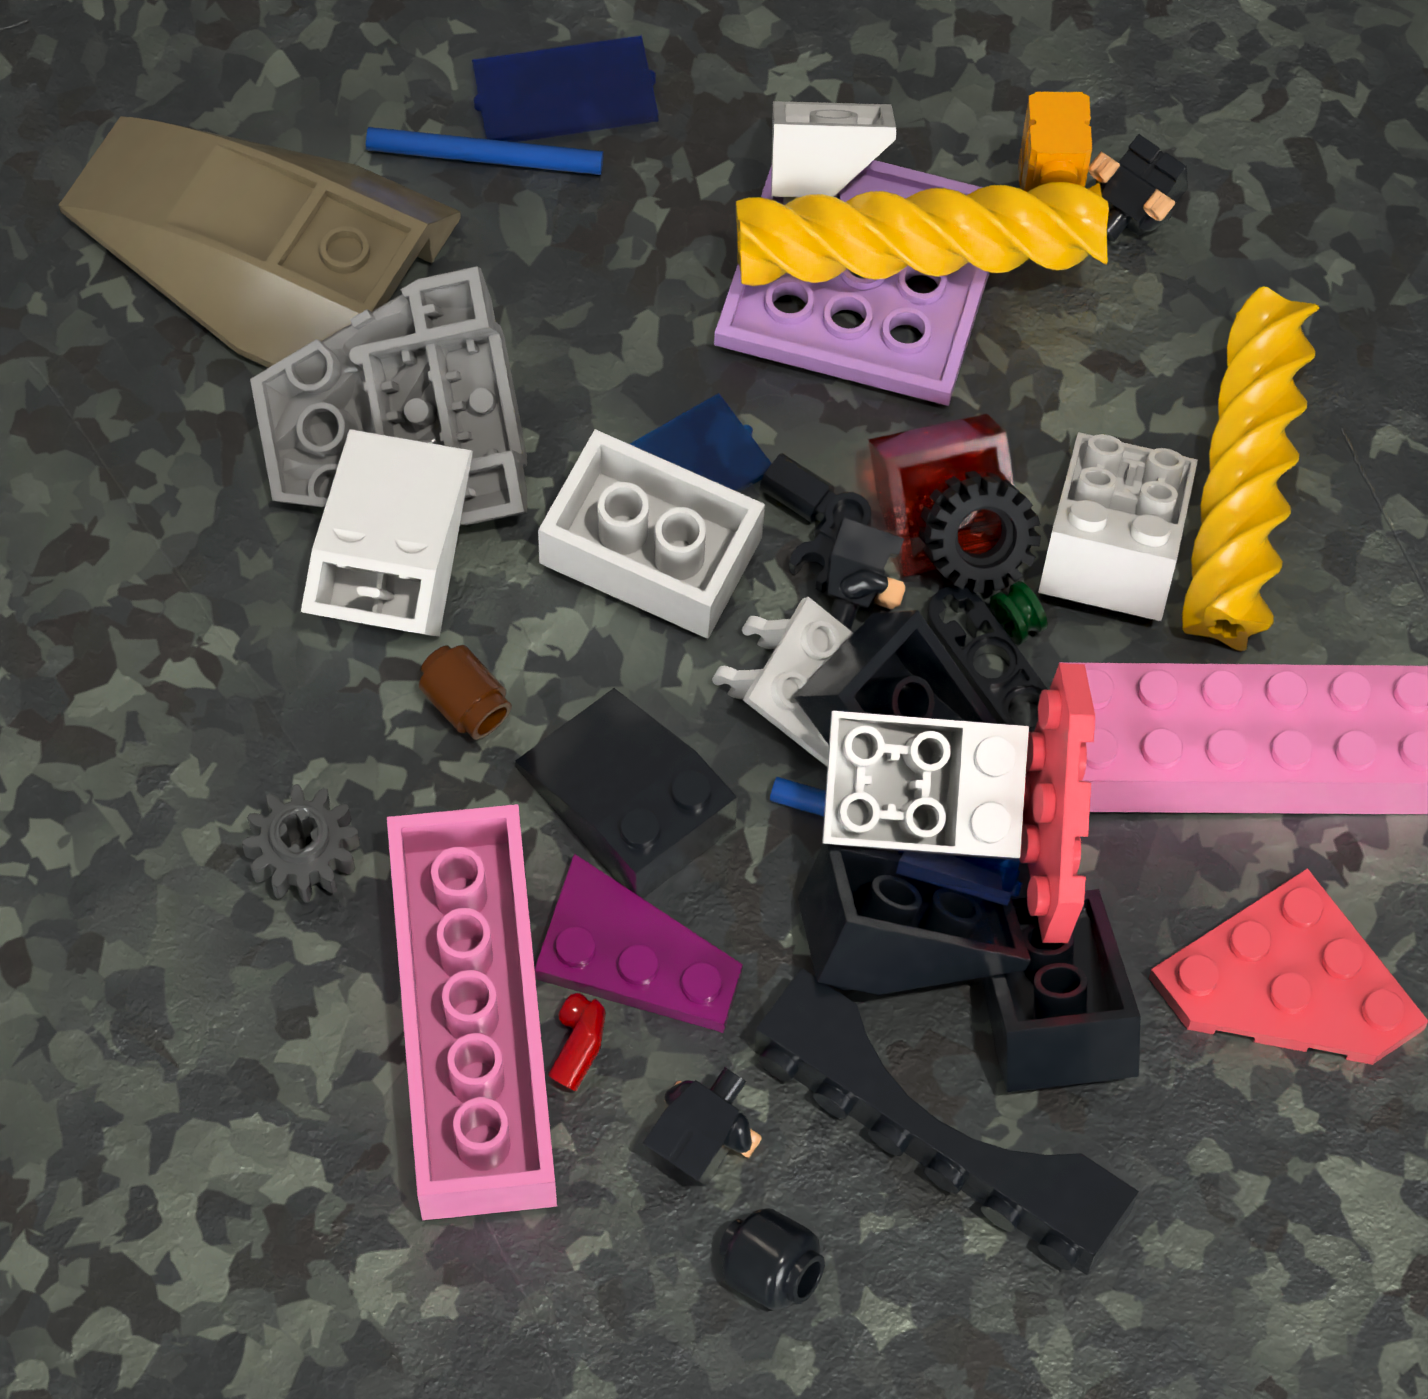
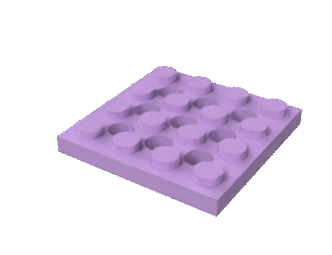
M873 160L834 197L846 202L856 195L869 191H885L906 199L919 191L930 188H946L968 195L983 187ZM771 165L761 197L785 205L783 197L772 196ZM968 262L959 270L949 275L937 277L924 275L932 278L938 287L930 293H917L907 286L906 281L913 276L924 274L910 266L905 267L899 273L886 279L858 278L847 269L837 277L826 282H806L785 273L777 280L766 285L750 286L741 284L740 266L737 265L715 330L714 345L949 406L989 272H985ZM794 295L801 298L806 306L796 313H784L778 310L773 302L781 296ZM841 310H852L859 313L863 317L864 322L858 327L848 329L835 324L831 317ZM900 325H911L917 328L923 337L917 342L905 344L895 340L891 336L890 331Z

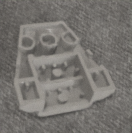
M478 266L417 279L400 289L401 295L372 312L368 309L350 319L352 324L322 342L318 339L314 340L250 379L272 501L325 508L349 429L472 450L471 465L460 520L461 525H470L527 513V485L524 468L527 466V452L506 341L501 325L495 321L491 296L482 270Z

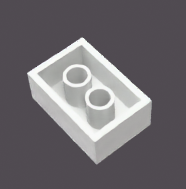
M594 429L538 529L539 564L709 639L762 539L765 504Z

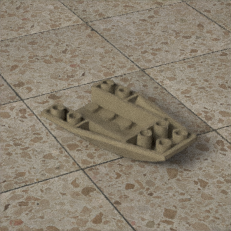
M120 116L59 204L62 214L232 350L268 368L314 340L318 339L322 342L352 324L351 318L368 309L372 312L386 304L416 257L433 263L461 219L460 211L355 164L174 124Z

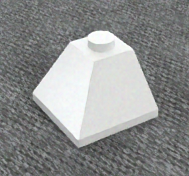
M773 101L772 196L783 197L784 204L809 194H823L834 197L896 140V124L892 105Z

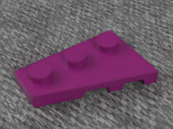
M574 854L535 967V979L724 1033L742 977L743 964Z

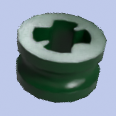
M1018 581L1010 585L1008 595L999 592L990 597L992 614L1014 644L1020 645L1026 642L1029 631L1039 634L1047 629V616L1043 606L1031 588L1024 582Z

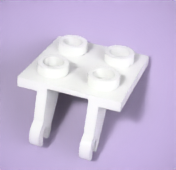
M806 597L801 600L791 619L766 620L758 616H750L742 628L744 635L759 634L761 638L757 643L758 646L766 649H775L763 669L736 670L728 666H720L712 681L717 686L729 684L731 686L727 693L729 696L743 699L744 702L828 767L829 745L794 696L851 637L853 632L811 598Z

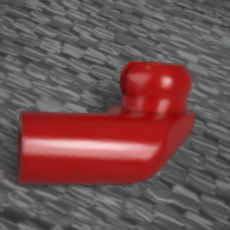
M581 993L571 994L559 1012L560 1022L565 1026L571 1027L573 1031L549 1071L548 1076L573 1091H577L601 1049L606 1011L596 998L590 1001Z

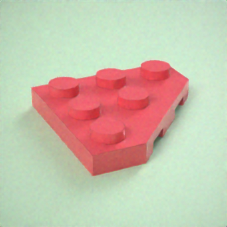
M1059 663L1050 689L1043 690L1040 694L1038 722L1035 730L1028 733L1019 860L1021 863H1028L1030 880L1027 889V906L1031 916H1038L1042 943H1068L1084 905L1086 877L1076 874L1081 860L1080 836L1088 837L1091 782L1082 781L1087 763L1086 742H1094L1095 711L1085 664Z
M1308 868L1152 968L1148 978L1187 1030L1212 1035L1217 1030L1254 1037L1253 1042L1302 1052H1307L1308 1048L1344 1054L1346 1055V1060L1371 1065L1424 1031L1428 1024V1019Z

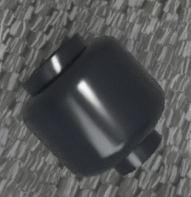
M774 1209L756 1210L744 1220L736 1219L727 1228L720 1243V1254L724 1256L722 1268L725 1282L736 1291L771 1310L788 1308L793 1303L797 1305L804 1303L817 1288L824 1272L825 1260L820 1255L818 1237L809 1228Z

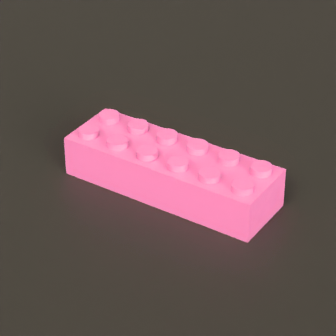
M1069 663L1085 664L1095 711L1094 742H1086L1087 763L1082 780L1091 782L1090 812L1428 814V666Z
M515 804L387 817L416 1185L422 1221L557 1207L519 806Z

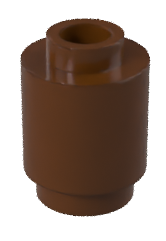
M448 645L442 646L431 653L423 662L420 669L423 675L419 681V689L458 732H468L473 739H481L498 728L509 715L512 705L505 698L506 688L467 646L459 645L450 648Z

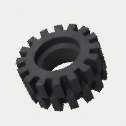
M976 471L965 472L966 480L960 481L953 476L945 481L949 489L942 494L936 488L929 496L935 503L932 509L923 507L920 516L926 522V527H919V538L926 544V547L922 549L936 569L961 589H964L966 585L973 592L984 593V586L989 585L994 591L1005 588L1002 581L1004 578L1009 576L1016 582L1024 576L1018 570V567L1023 562L1030 567L1032 566L1036 557L1030 552L1031 545L1040 547L1041 535L1034 529L1035 526H1040L1039 517L1030 508L1033 505L1028 498L1006 479L1004 481L998 475L986 472L985 477H982ZM982 509L997 513L1001 520L1002 531L995 546L980 554H972L962 550L958 542V529L963 519L970 513Z

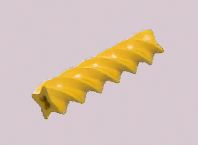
M1050 182L1039 185L1028 192L1007 185H990L979 188L968 195L946 188H930L919 191L906 199L885 191H869L856 195L846 202L828 195L809 194L798 197L785 205L762 197H748L736 201L737 261L740 266L741 284L750 286L766 285L777 280L785 273L806 282H826L837 277L847 269L863 278L878 280L891 277L907 266L924 275L937 277L949 275L959 270L968 262L985 272L997 274L1009 272L1019 267L1028 259L1047 269L1064 270L1079 264L1089 255L1107 265L1109 207L1108 201L1102 197L1100 183L1087 189L1081 185L1069 182Z
M1259 287L1246 300L1240 311L1236 313L1235 320L1230 329L1227 344L1228 367L1222 379L1218 397L1219 420L1212 434L1209 451L1210 473L1203 487L1200 504L1202 525L1194 541L1191 557L1193 579L1185 595L1182 611V628L1184 633L1218 639L1237 651L1247 650L1248 637L1268 630L1274 623V615L1261 597L1259 590L1282 569L1283 561L1271 545L1268 535L1291 514V507L1279 491L1276 482L1282 474L1299 462V453L1287 438L1285 428L1307 409V401L1296 387L1293 376L1300 368L1315 358L1316 351L1303 334L1301 325L1309 316L1320 309L1316 304L1287 300L1268 287Z

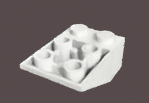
M349 429L313 544L301 612L440 637L473 451Z
M1078 432L1051 533L1038 593L1161 621L1178 557L1198 459L1182 456L1171 449H1150L1123 443L1110 435L1099 434L1093 436Z
M831 711L822 843L1007 860L1020 858L1029 726Z

